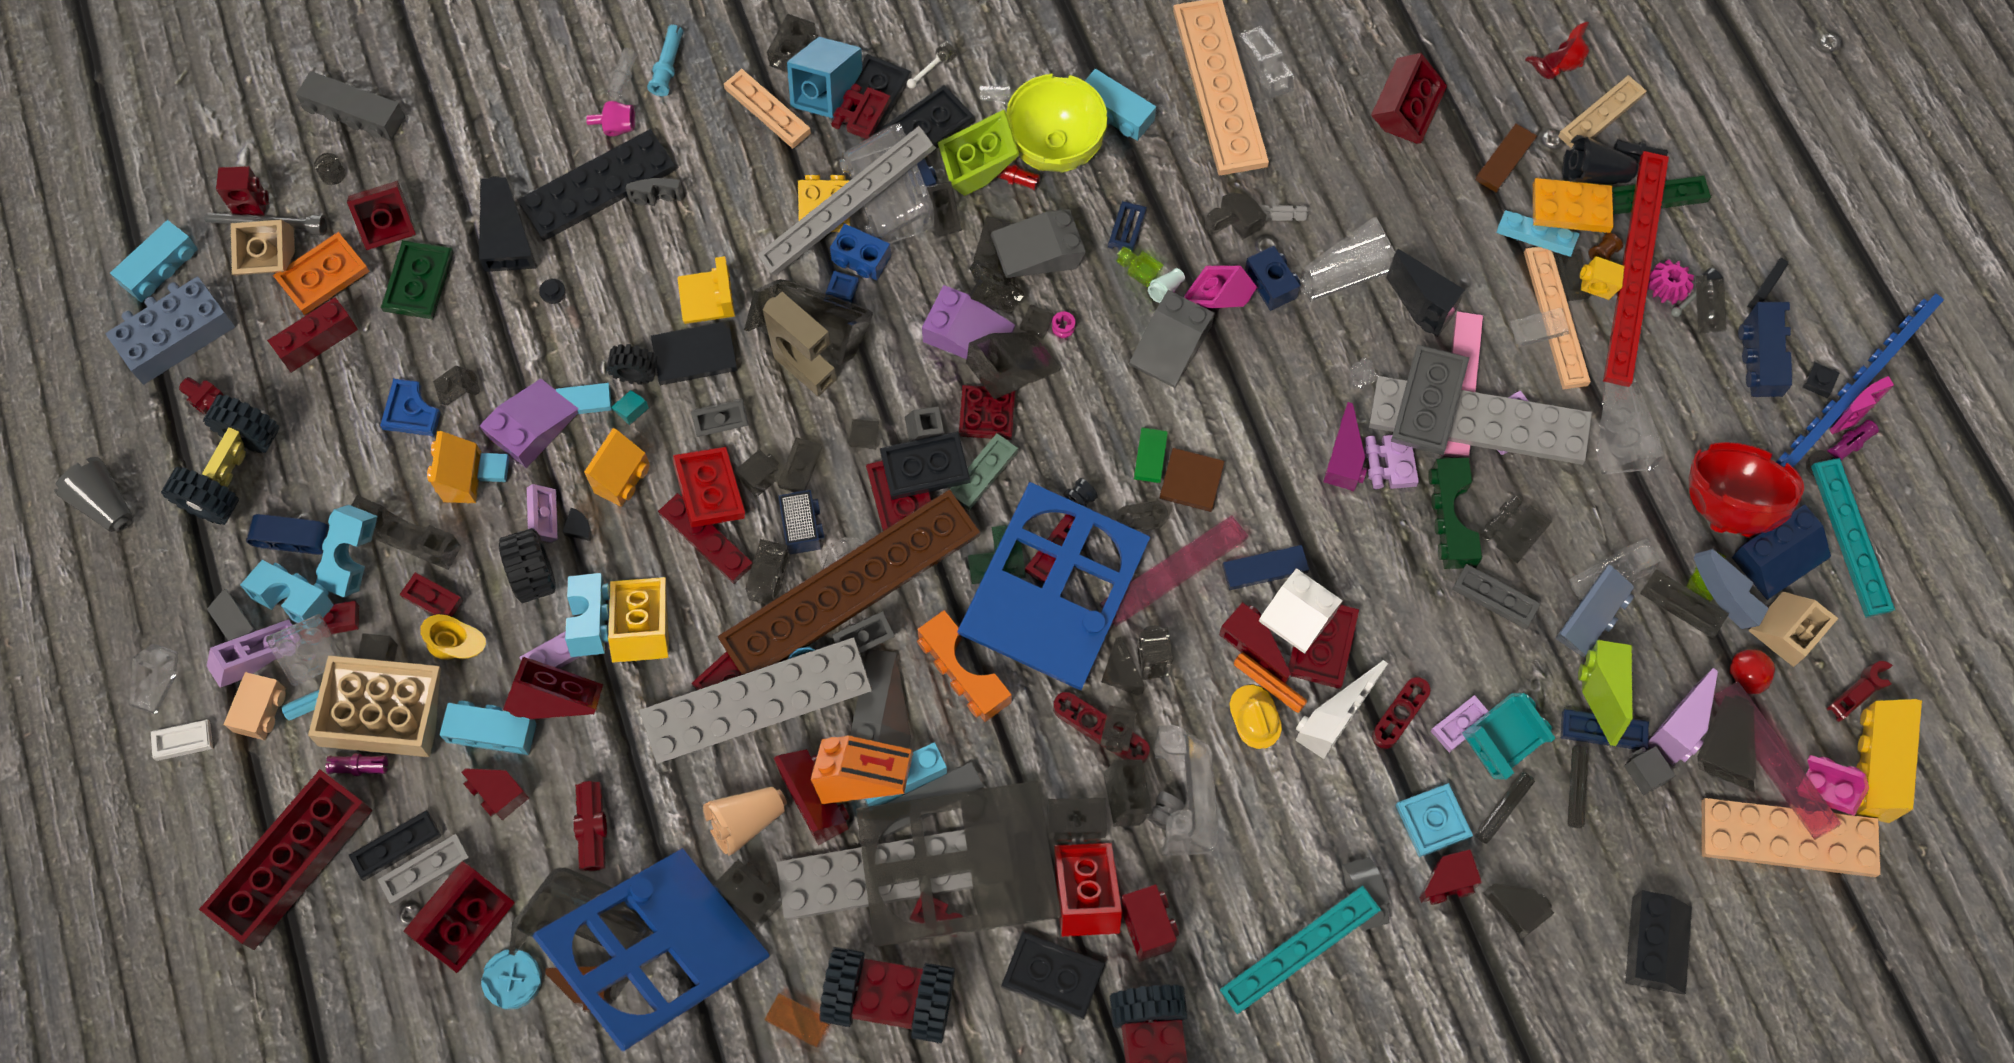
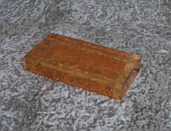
M778 993L764 1019L773 1026L815 1048H818L830 1025L829 1023L820 1022V1014Z

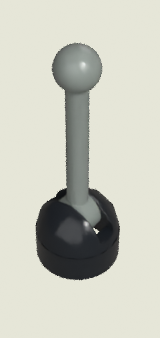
M1708 268L1700 277L1701 286L1681 305L1672 308V316L1679 317L1682 314V310L1703 290L1713 291L1724 282L1722 275L1716 269Z

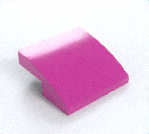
M1887 376L1866 388L1835 421L1830 432L1835 434L1855 426L1894 386L1890 377Z

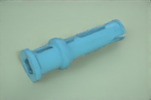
M677 25L668 26L659 62L654 64L652 68L654 74L652 80L647 85L648 90L657 96L669 94L670 88L668 85L670 79L675 74L673 64L683 35L681 27L678 29V33H676Z

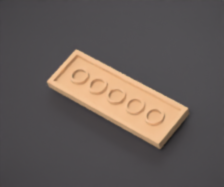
M1705 798L1702 800V857L1877 877L1880 875L1878 818Z

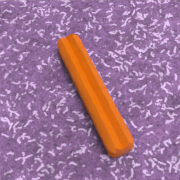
M1242 652L1237 656L1234 661L1235 667L1295 712L1299 713L1304 708L1307 700L1247 654Z

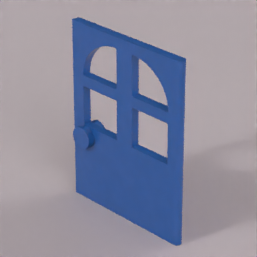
M1029 482L957 633L1081 691L1150 536ZM1044 513H1065L1075 517L1062 546L1023 529L1024 525L1032 518ZM1093 525L1104 531L1115 543L1121 561L1119 572L1079 555ZM1016 540L1056 558L1043 588L1002 570ZM1073 567L1113 584L1101 613L1090 611L1060 597Z
M683 848L536 931L533 935L535 941L623 1052L769 958V953ZM625 901V904L630 909L636 910L653 931L652 935L627 950L599 917V915ZM586 924L612 959L583 976L574 960L572 943L575 932L582 925ZM669 951L696 985L670 1003L664 999L641 970V967ZM628 977L655 1012L644 1015L625 1013L610 1006L598 994L623 978Z

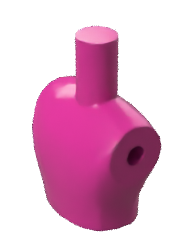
M607 101L604 104L602 114L587 115L586 121L588 125L602 124L603 132L607 136H618L634 131L635 110L632 105Z

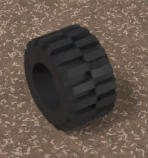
M529 528L501 537L499 540L500 556L515 597L523 604L555 593L556 583L554 574L538 532L534 528Z

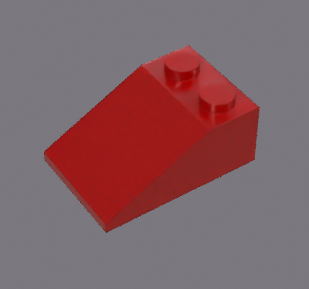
M1112 843L1054 845L1061 937L1120 934L1122 909Z

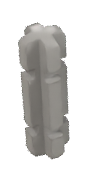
M1259 205L1257 208V219L1268 221V218H1271L1272 221H1292V218H1295L1296 221H1305L1307 218V207L1296 206V208H1293L1292 205H1272V208H1269V205Z

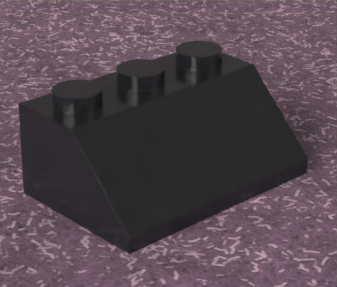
M1644 890L1632 897L1626 984L1686 994L1691 906L1673 896Z

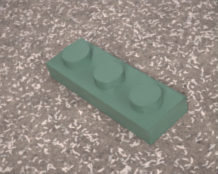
M996 434L968 467L970 483L950 488L961 506L968 511L971 510L1018 453V448L999 434Z

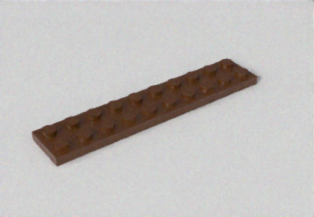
M949 489L717 636L718 640L742 675L785 661L798 648L809 646L980 536V531Z

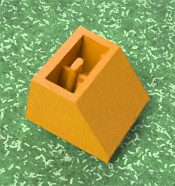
M437 431L436 441H433L431 444L433 462L432 466H429L427 470L428 482L432 484L435 492L438 493L443 502L476 503L479 484L477 476L481 450L474 442L443 431Z

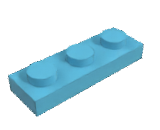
M1505 210L1496 232L1571 257L1579 237V233L1569 229L1533 225L1532 218Z

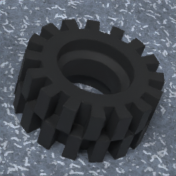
M619 344L618 347L613 346L610 349L606 371H608L609 375H613L614 379L620 378L621 382L629 381V384L636 382L638 385H642V382L648 384L649 381H653L655 376L657 356H654L655 353L648 352L649 349H640V346L637 345L632 347L631 344H626V346Z

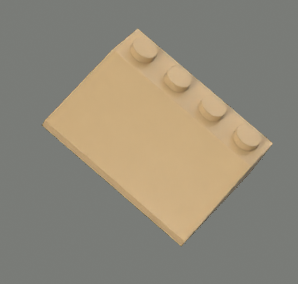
M328 656L308 736L318 747L430 757L436 731L440 666Z

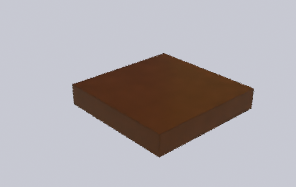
M1173 448L1159 499L1212 512L1225 461Z

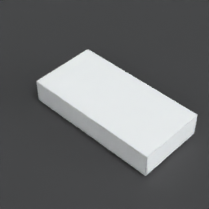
M203 720L152 731L153 759L159 761L213 749L211 722Z

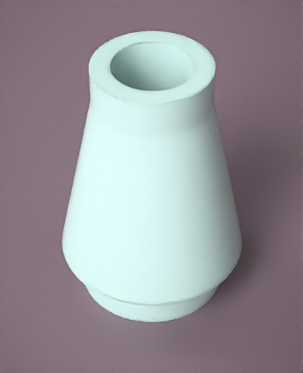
M1175 268L1171 272L1152 280L1148 287L1150 297L1155 302L1160 303L1168 290L1172 292L1177 290L1179 285L1185 280L1184 273L1180 269Z

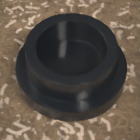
M548 279L539 287L540 297L547 303L557 304L565 296V286L558 279Z

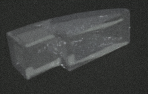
M1260 26L1239 33V40L1249 63L1270 98L1294 91L1293 74L1282 61V52L1264 29Z

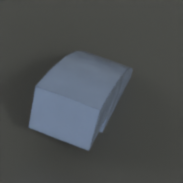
M1714 549L1696 553L1694 560L1707 589L1726 615L1741 629L1760 626L1769 608L1749 592L1753 582Z

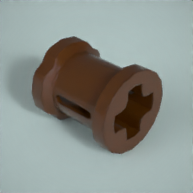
M1606 233L1597 246L1589 249L1588 255L1591 260L1597 256L1610 261V257L1623 248V243L1617 235Z

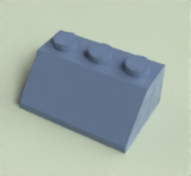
M1608 565L1601 572L1555 639L1580 656L1585 657L1588 650H1592L1597 640H1600L1598 638L1604 630L1610 632L1618 620L1614 615L1621 607L1625 610L1634 598V595L1631 594L1634 586L1614 567Z

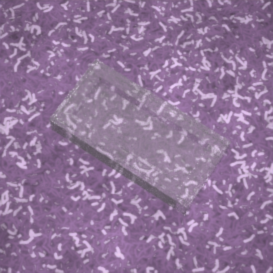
M1562 307L1510 321L1517 348L1569 334Z

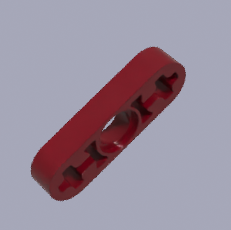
M1414 677L1405 684L1373 730L1372 738L1377 746L1387 749L1396 744L1430 695V685L1425 679ZM1419 686L1421 694H1418L1411 703L1407 699L1413 692L1412 688ZM1397 706L1405 707L1409 712V717L1404 720L1398 719L1394 714V708ZM1390 723H1392L1395 727L1390 733L1391 738L1382 739L1381 731H1385Z

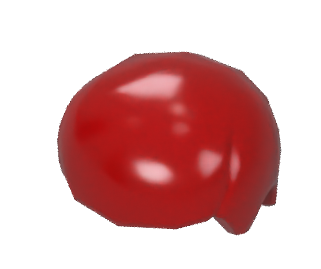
M1748 649L1735 655L1730 666V674L1734 676L1735 686L1739 690L1748 694H1761L1769 689L1775 674V666L1772 659L1758 649Z

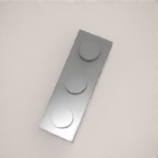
M454 834L377 880L389 903L395 906L453 872L461 861L465 863L470 862L471 858L459 836Z

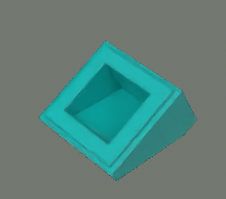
M631 390L611 407L628 425H631L649 409L647 401Z

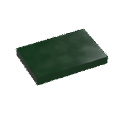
M402 240L381 305L382 311L434 319L454 254L453 249Z

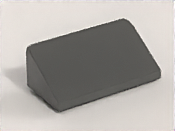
M743 398L691 410L697 437L749 426Z
M224 589L207 608L228 641L257 631L234 596L227 589Z

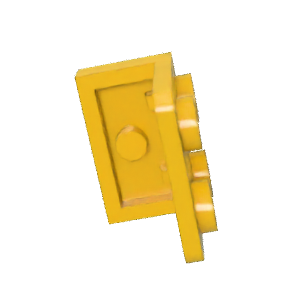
M805 175V180H798L799 221L848 183L850 180H846V175H830V180H820V175ZM850 217L831 232H840L844 223L850 226Z

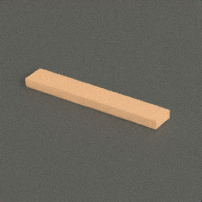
M1541 247L1526 248L1524 256L1562 389L1588 386L1590 378L1553 251Z

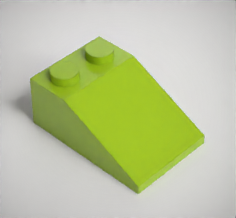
M1004 109L938 142L950 185L964 196L986 186L1019 156L1007 113Z
M1597 640L1593 649L1588 650L1585 664H1581L1579 667L1578 680L1582 681V693L1609 744L1616 746L1632 721V645Z

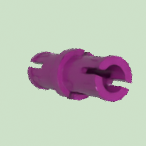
M1866 420L1854 431H1848L1843 435L1841 441L1827 450L1829 458L1831 460L1840 458L1842 461L1853 451H1859L1863 448V443L1879 432L1878 426L1873 421Z
M354 753L353 756H328L326 759L327 762H330L326 763L327 774L352 773L353 776H361L362 773L386 774L388 770L384 768V766H388L386 755L362 756L360 753Z

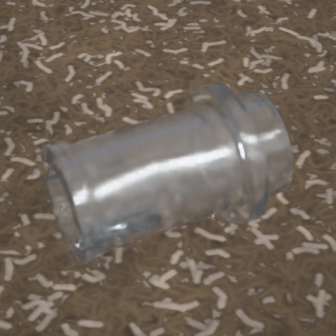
M1002 84V86H980V102L1002 101L1005 104V101L1010 100V86H1005V84Z

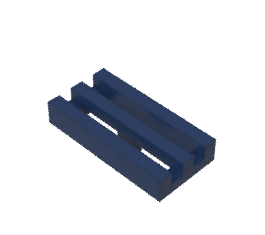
M1122 201L1108 248L1113 249V247H1117L1119 251L1123 252V249L1128 250V253L1133 254L1147 207ZM1127 208L1130 209L1121 240L1118 241L1116 238ZM1138 211V219L1129 244L1126 243L1135 212Z

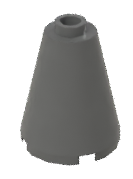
M99 457L87 458L86 460L89 463L82 467L79 463L75 464L57 480L56 485L58 489H54L57 496L109 532H120L130 525L132 514L105 463Z

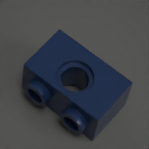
M1275 246L1247 258L1244 271L1257 286L1256 290L1270 311L1297 299L1301 286L1300 280L1295 273L1290 271L1285 256L1279 253ZM1270 276H1277L1279 279H1273Z

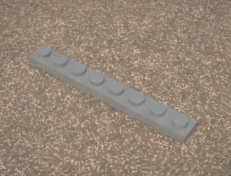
M918 126L759 252L758 256L769 272L776 276L934 151L936 147L921 127Z

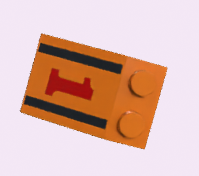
M853 736L822 739L811 781L822 804L904 794L913 752L912 749Z

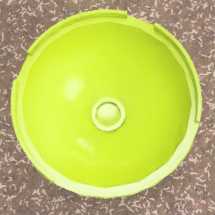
M1053 74L1035 77L1021 85L1014 92L1008 103L1006 113L1019 151V157L1025 163L1038 170L1062 173L1076 169L1080 165L1087 163L1102 146L1107 125L1106 107L1100 94L1090 84L1080 78L1069 75V78L1053 77Z

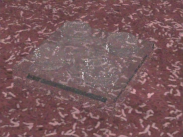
M320 613L266 637V642L292 687L324 673L328 656L344 657Z

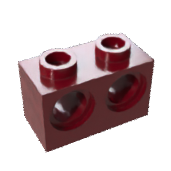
M250 166L218 167L216 191L231 213L252 216L265 215V207L269 204V194L267 190H264L259 177L255 176Z

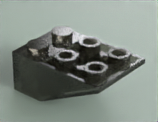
M1032 332L990 333L969 342L966 364L994 400L1056 373L1061 369Z

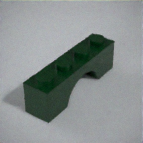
M1469 458L1436 459L1432 469H1429L1428 479L1429 484L1434 487V493L1431 498L1432 508L1437 510L1435 533L1440 535L1441 542L1438 545V558L1443 560L1444 569H1463L1466 564L1477 568L1482 560L1479 533L1466 528L1458 520L1454 512V500L1467 493L1472 484Z

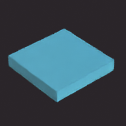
M1449 783L1400 801L1395 805L1419 858L1470 839L1473 836Z

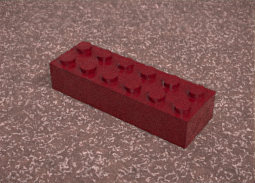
M319 769L199 910L241 944L255 950L373 810Z

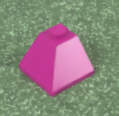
M1205 266L1184 298L1204 308L1244 307L1250 301L1257 286L1241 266Z

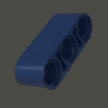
M255 514L251 520L246 543L263 549L322 555V545L328 535L330 526L314 520Z

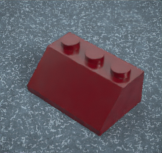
M1422 53L1399 57L1392 68L1371 116L1384 132L1416 144H1421L1447 85Z
M807 749L774 757L778 771L817 845L819 846L848 830L846 820L850 819L844 805L840 804L837 806L836 802L822 804L811 781L817 756L811 757Z
M461 861L403 932L454 972L458 973L515 902L476 870Z

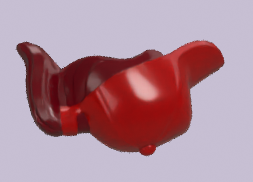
M1586 21L1576 26L1570 33L1568 40L1563 42L1557 51L1547 54L1543 58L1528 56L1525 58V61L1531 63L1536 71L1545 79H1554L1562 71H1572L1582 67L1590 52L1589 46L1583 38L1589 22Z

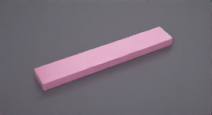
M1457 312L1455 315L1451 353L1470 357L1461 390L1476 392L1483 315ZM1448 441L1444 456L1468 458L1470 445Z

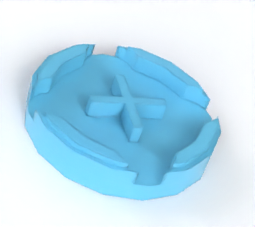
M514 949L504 950L495 954L486 963L483 970V979L481 978V987L485 997L495 1006L506 1010L519 1009L529 1004L538 994L542 984V972L538 962L529 953Z

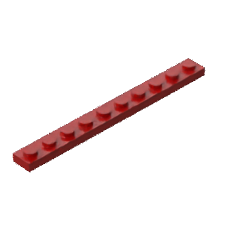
M1643 151L1640 157L1622 264L1624 266L1622 288L1617 294L1603 378L1604 382L1630 387L1633 381L1669 156Z

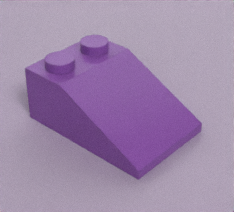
M943 285L922 326V336L924 343L995 370L1015 329V325L968 294Z
M539 379L499 405L482 422L480 428L488 439L527 468L578 414L577 410L579 408L556 392L545 381Z

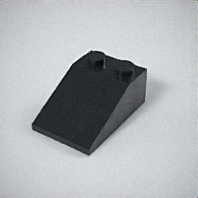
M1397 249L1386 277L1415 323L1420 325L1425 332L1432 333L1438 337L1454 316L1465 289L1402 250Z

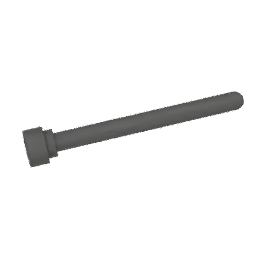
M207 213L204 216L205 221L208 223L231 224L283 220L293 226L294 229H306L312 235L324 236L327 231L325 215L313 214L306 219Z

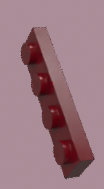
M678 493L658 510L659 515L733 584L754 566L753 562L712 524L691 528L683 497Z

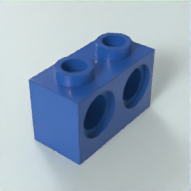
M845 223L830 247L831 259L836 265L841 268L848 267L856 271L860 276L864 278L870 277L874 280H878L891 258L890 243ZM848 247L853 248L852 250H849V251H845V250H844L845 248H848ZM868 258H876V259L873 260V261H867V260H866V259H868Z

